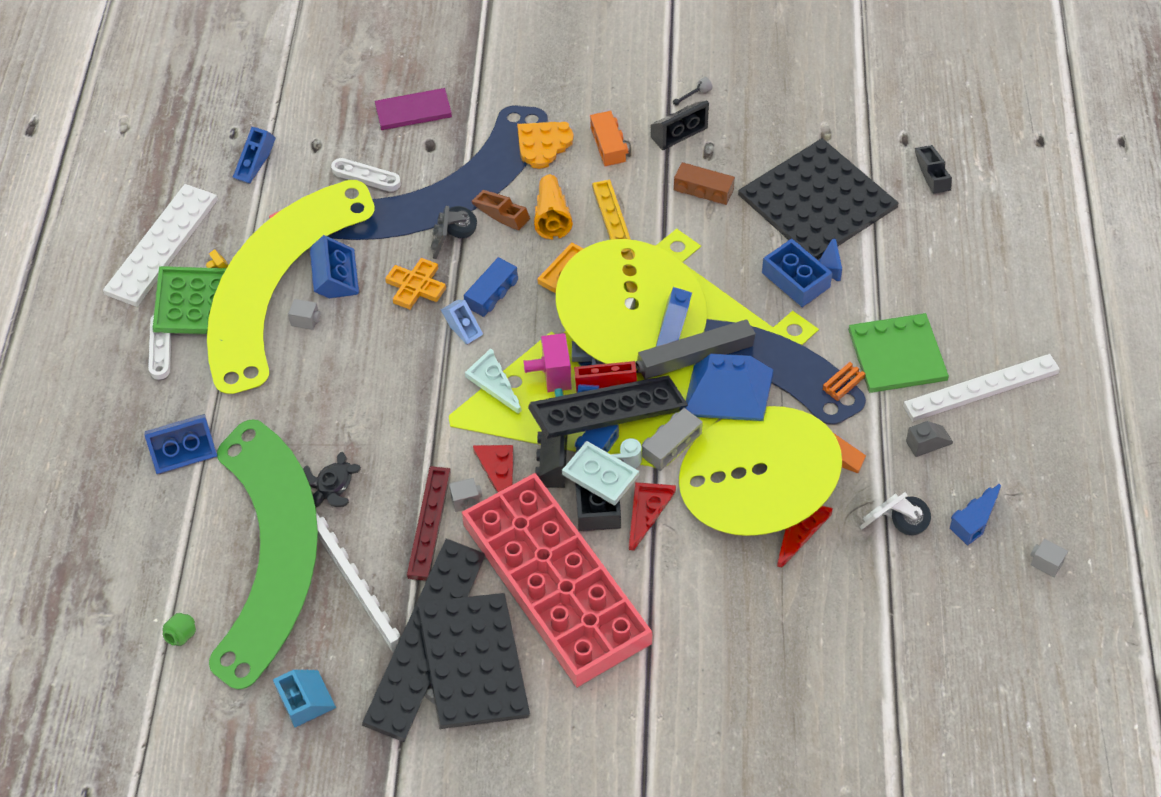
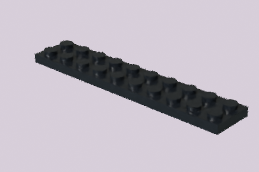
M445 539L363 719L362 726L405 742L431 683L417 604L418 602L468 597L485 559L483 552L450 539Z

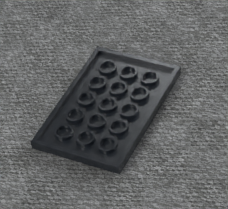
M505 593L418 602L417 609L439 729L529 718L530 711Z

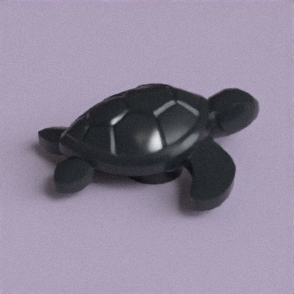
M344 452L338 454L337 463L324 467L318 474V477L313 475L308 465L303 468L310 487L317 489L312 494L315 507L320 506L324 499H327L329 505L333 507H344L349 503L347 498L340 497V495L348 488L352 474L358 473L361 467L360 465H351L346 462L347 457Z

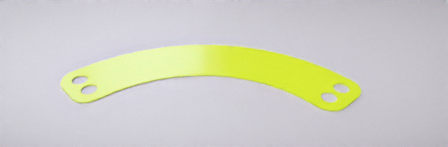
M346 180L302 197L266 221L246 240L233 257L214 295L208 320V361L214 385L220 392L235 394L259 387L266 382L269 377V367L264 350L263 333L266 311L273 291L292 263L323 235L328 236L345 227L363 222L373 215L374 203L364 183L358 180ZM348 189H356L359 195L354 199L347 198L345 192ZM354 203H361L364 205V210L361 213H353L350 207ZM247 367H256L259 372L255 378L250 379L244 376V370ZM229 372H235L238 374L239 380L234 384H227L224 381V376Z

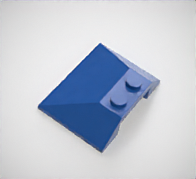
M710 354L694 365L686 397L688 406L685 409L696 417L764 421L774 371L752 356Z

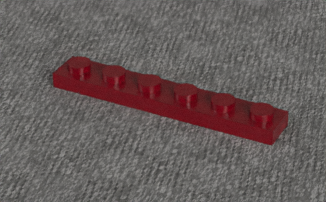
M429 467L407 571V579L427 581L431 572L451 475L450 468Z

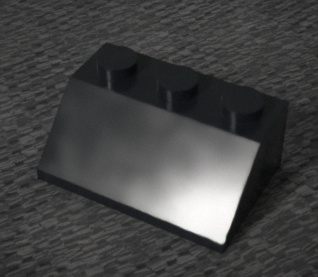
M707 100L695 102L659 121H655L651 124V139L662 150H665L707 129L709 102Z
M538 431L537 442L541 444V448L536 451V461H540V465L535 468V473L546 488H565V476L562 475V470L566 466L568 435L546 439L543 432Z

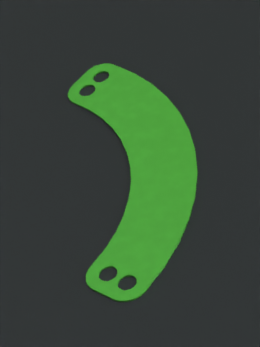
M254 419L239 424L220 444L217 451V458L220 463L239 479L250 495L260 527L259 563L249 597L239 617L227 635L214 649L209 659V667L212 673L233 689H245L254 684L286 641L304 605L311 584L317 553L318 528L316 507L304 470L284 441L261 421ZM249 429L255 430L256 435L251 441L246 442L242 440V435L245 431ZM232 445H241L242 450L237 456L231 457L228 455V450ZM225 653H235L236 659L232 665L223 666L221 664V658ZM240 664H249L250 672L247 676L239 678L235 675V670Z

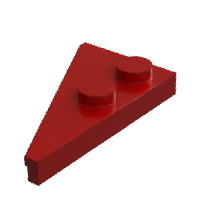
M473 445L474 454L477 455L494 489L500 492L513 485V445Z
M635 482L629 550L634 551L676 493V485Z
M821 506L808 518L785 529L777 567H784L832 515L833 508Z

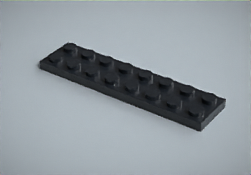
M667 375L530 402L528 409L546 439L680 412L688 404L670 376Z

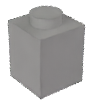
M294 299L288 316L291 326L314 330L316 323L320 321L321 312L318 311V306L315 302Z
M1044 539L1040 546L1035 545L1030 554L1033 557L1031 566L1055 578L1065 561L1068 551Z

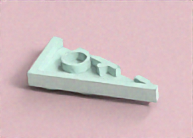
M490 348L465 372V377L519 414L522 411L519 400L514 395L511 385L494 355V351Z

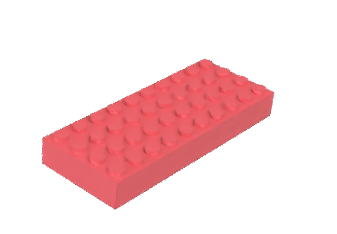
M536 473L462 512L464 527L485 554L491 566L576 688L652 644V630Z

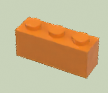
M611 111L590 115V128L604 166L626 162V154H628L627 144L623 143V133L621 130H618V120L616 117H613Z

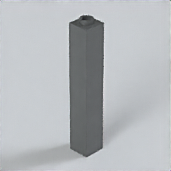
M747 319L640 351L635 362L636 369L642 374L644 379L655 377L697 364L710 354L726 355L752 347L756 333Z

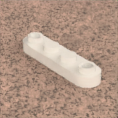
M344 158L336 159L331 164L332 172L337 177L358 180L365 185L386 191H396L401 186L399 175L393 172Z
M153 315L150 320L148 369L152 378L160 380L166 378L170 373L171 333L153 332Z

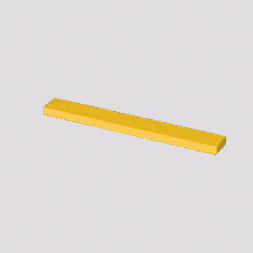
M610 179L592 183L609 239L631 240ZM626 248L621 251L624 259H634L635 253L631 249ZM632 265L623 266L622 271L625 275L634 276L636 274V269ZM627 281L624 283L627 292L634 293L637 291V285L634 282Z

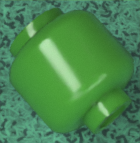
M174 614L163 625L162 635L164 640L170 645H184L196 632L194 619L188 614Z

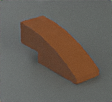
M482 190L471 201L474 206L491 218L516 230H520L531 219L526 207L513 204L511 198Z

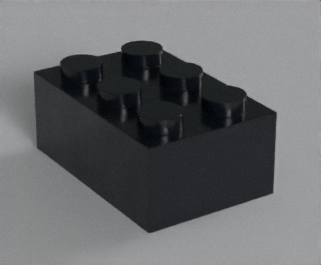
M575 483L578 530L620 529V500L616 505H613Z

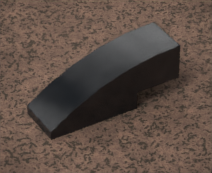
M929 145L915 148L919 166L933 194L951 191L952 177L945 169V161L935 147Z

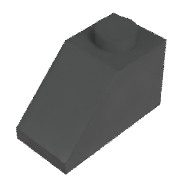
M930 421L909 427L906 443L915 457L953 444L945 428Z

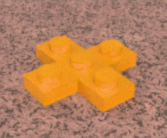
M420 258L412 271L394 265L385 278L387 284L399 288L392 298L393 303L411 310L419 296L438 302L446 290L445 283L432 279L439 269L438 264Z

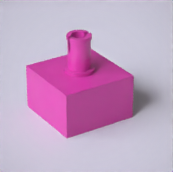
M565 333L541 336L542 357L541 359L523 360L525 373L545 372L547 392H555L554 390L558 388L571 390V365Z

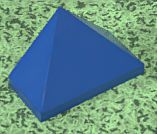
M832 239L819 262L832 272V279L841 281L842 264L836 239Z

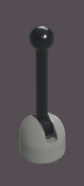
M707 77L700 79L696 89L679 99H674L673 104L678 106L681 101L698 91L706 93L712 90V83Z

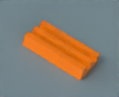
M849 362L823 384L822 390L839 401L865 378V373L863 371L860 372L858 367L854 368L853 364ZM853 375H856V377L853 378L847 385H845L839 392L835 393V391L839 389L841 386H843Z

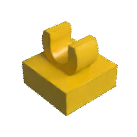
M215 249L209 253L213 260L206 263L207 268L228 267L229 264L224 257Z

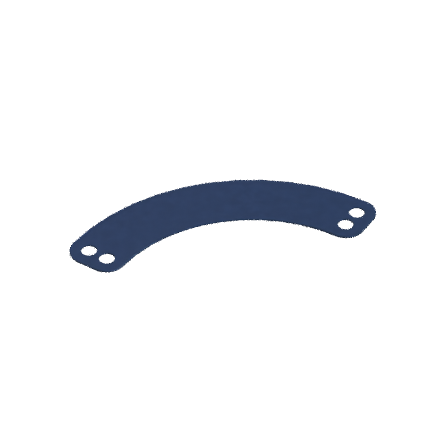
M512 105L503 108L498 114L494 128L487 141L460 169L425 188L398 196L372 199L375 209L369 219L345 227L327 237L343 240H371L405 236L434 228V225L437 224L439 213H443L445 206H449V208L462 206L474 211L477 207L471 201L482 190L496 194L500 193L528 164L523 162L520 156L517 124H526L525 118L528 115L537 116L538 121L536 123L548 122L546 112L540 108ZM517 113L521 118L517 122H511L507 117L509 114ZM354 203L350 209L353 213H361L364 210V205Z
M707 319L704 332L735 322ZM751 326L756 333L753 346L726 354L752 356L772 368L774 371L772 383L792 395L823 423H841L859 413L865 406V395L857 386L847 393L855 399V402L848 406L842 404L840 400H835L822 390L823 384L840 370L805 346L781 335ZM592 361L578 362L580 366L592 365ZM849 379L843 386L837 389L835 393L839 392L851 380ZM827 403H833L837 405L838 412L830 415L824 412L823 407Z

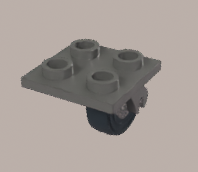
M445 206L443 213H439L437 224L434 225L432 235L435 236L431 244V250H434V259H437L447 235L467 238L475 232L477 218L471 210L462 206L451 208Z

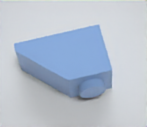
M456 300L441 309L450 328L465 344H469L483 335L465 300Z

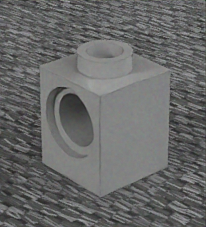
M474 478L449 483L455 512L466 510L479 503L482 491L480 485L475 484Z

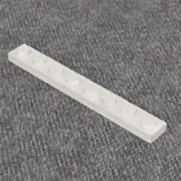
M1047 354L904 401L903 407L911 421L914 422L1059 373L1060 368L1052 356Z
M317 514L318 538L394 653L401 638L398 630L391 628L389 625L391 621L385 611L381 612L378 608L380 604L376 596L369 594L368 591L370 589L364 579H359V572L355 564L348 562L347 552L343 547L339 548L337 545L339 541L334 532L330 533L327 528L329 526L323 516L320 518Z

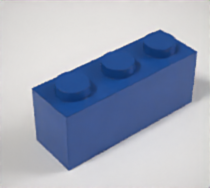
M498 257L464 294V300L470 310L482 317L491 312L495 304L505 297L511 286L517 283V267Z

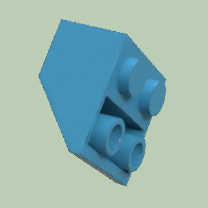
M294 669L273 679L277 693L294 728L336 708L318 670Z

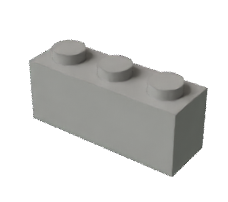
M685 408L679 413L676 412L667 424L661 425L651 438L649 437L643 442L642 457L661 471L702 434L703 421Z

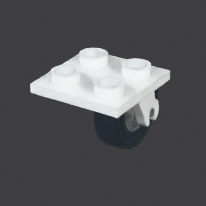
M906 492L899 497L897 494H894L863 518L865 522L859 527L861 530L884 514L892 518L894 526L901 533L910 536L918 535L928 528L931 522V512L928 505L920 498L906 497L908 496Z

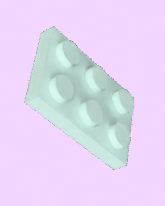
M586 441L563 468L562 475L609 503L616 505L639 477V471Z

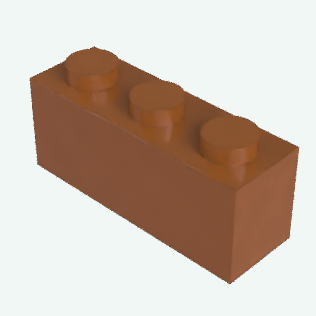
M681 162L674 177V190L727 205L734 190L735 177Z

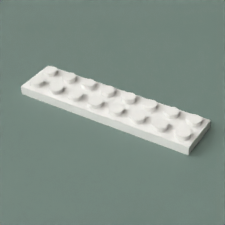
M184 184L103 289L104 295L138 307L158 280L159 266H169L217 202V195Z

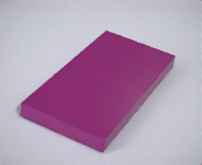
M445 88L375 100L381 130L452 117Z

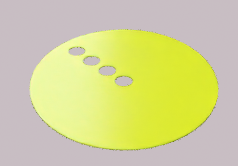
M613 239L598 242L582 249L564 266L556 286V308L567 334L588 355L605 364L636 362L638 352L656 347L666 304L673 287L692 292L679 340L703 333L707 320L705 297L699 282L692 272L674 255L655 245L642 241ZM626 248L631 249L635 253L634 259H624L621 251ZM632 265L636 269V274L634 276L625 275L622 271L623 266ZM627 281L634 282L637 285V291L634 293L625 291L624 283ZM634 298L638 301L639 307L635 310L628 309L625 306V300Z
M766 406L764 421L721 419L706 429L693 442L681 464L679 473L680 493L689 511L699 521L715 530L744 536L769 534L800 523L816 512L827 501L840 478L842 453L833 432L815 416L794 408ZM765 464L767 466L765 473L756 475L752 472V468L755 465ZM736 468H744L747 471L746 475L740 479L733 478L731 473ZM715 472H724L726 474V478L720 483L711 481V476ZM695 476H703L705 478L704 484L699 487L692 486L690 481Z

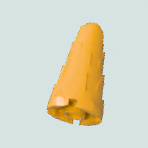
M548 174L542 177L539 182L534 226L535 231L541 237L554 240L553 236H558V239L571 231L573 222L569 206L566 204L565 195L562 193L557 177Z

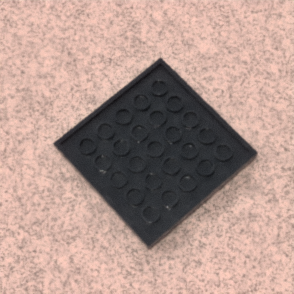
M823 138L738 190V195L788 240L792 238L817 260L821 258L832 239H836L837 246L843 244L898 208L899 204L898 201Z

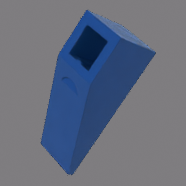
M1000 484L994 488L989 487L980 498L972 499L966 508L962 511L959 509L952 515L950 529L967 546L983 535L1001 489Z

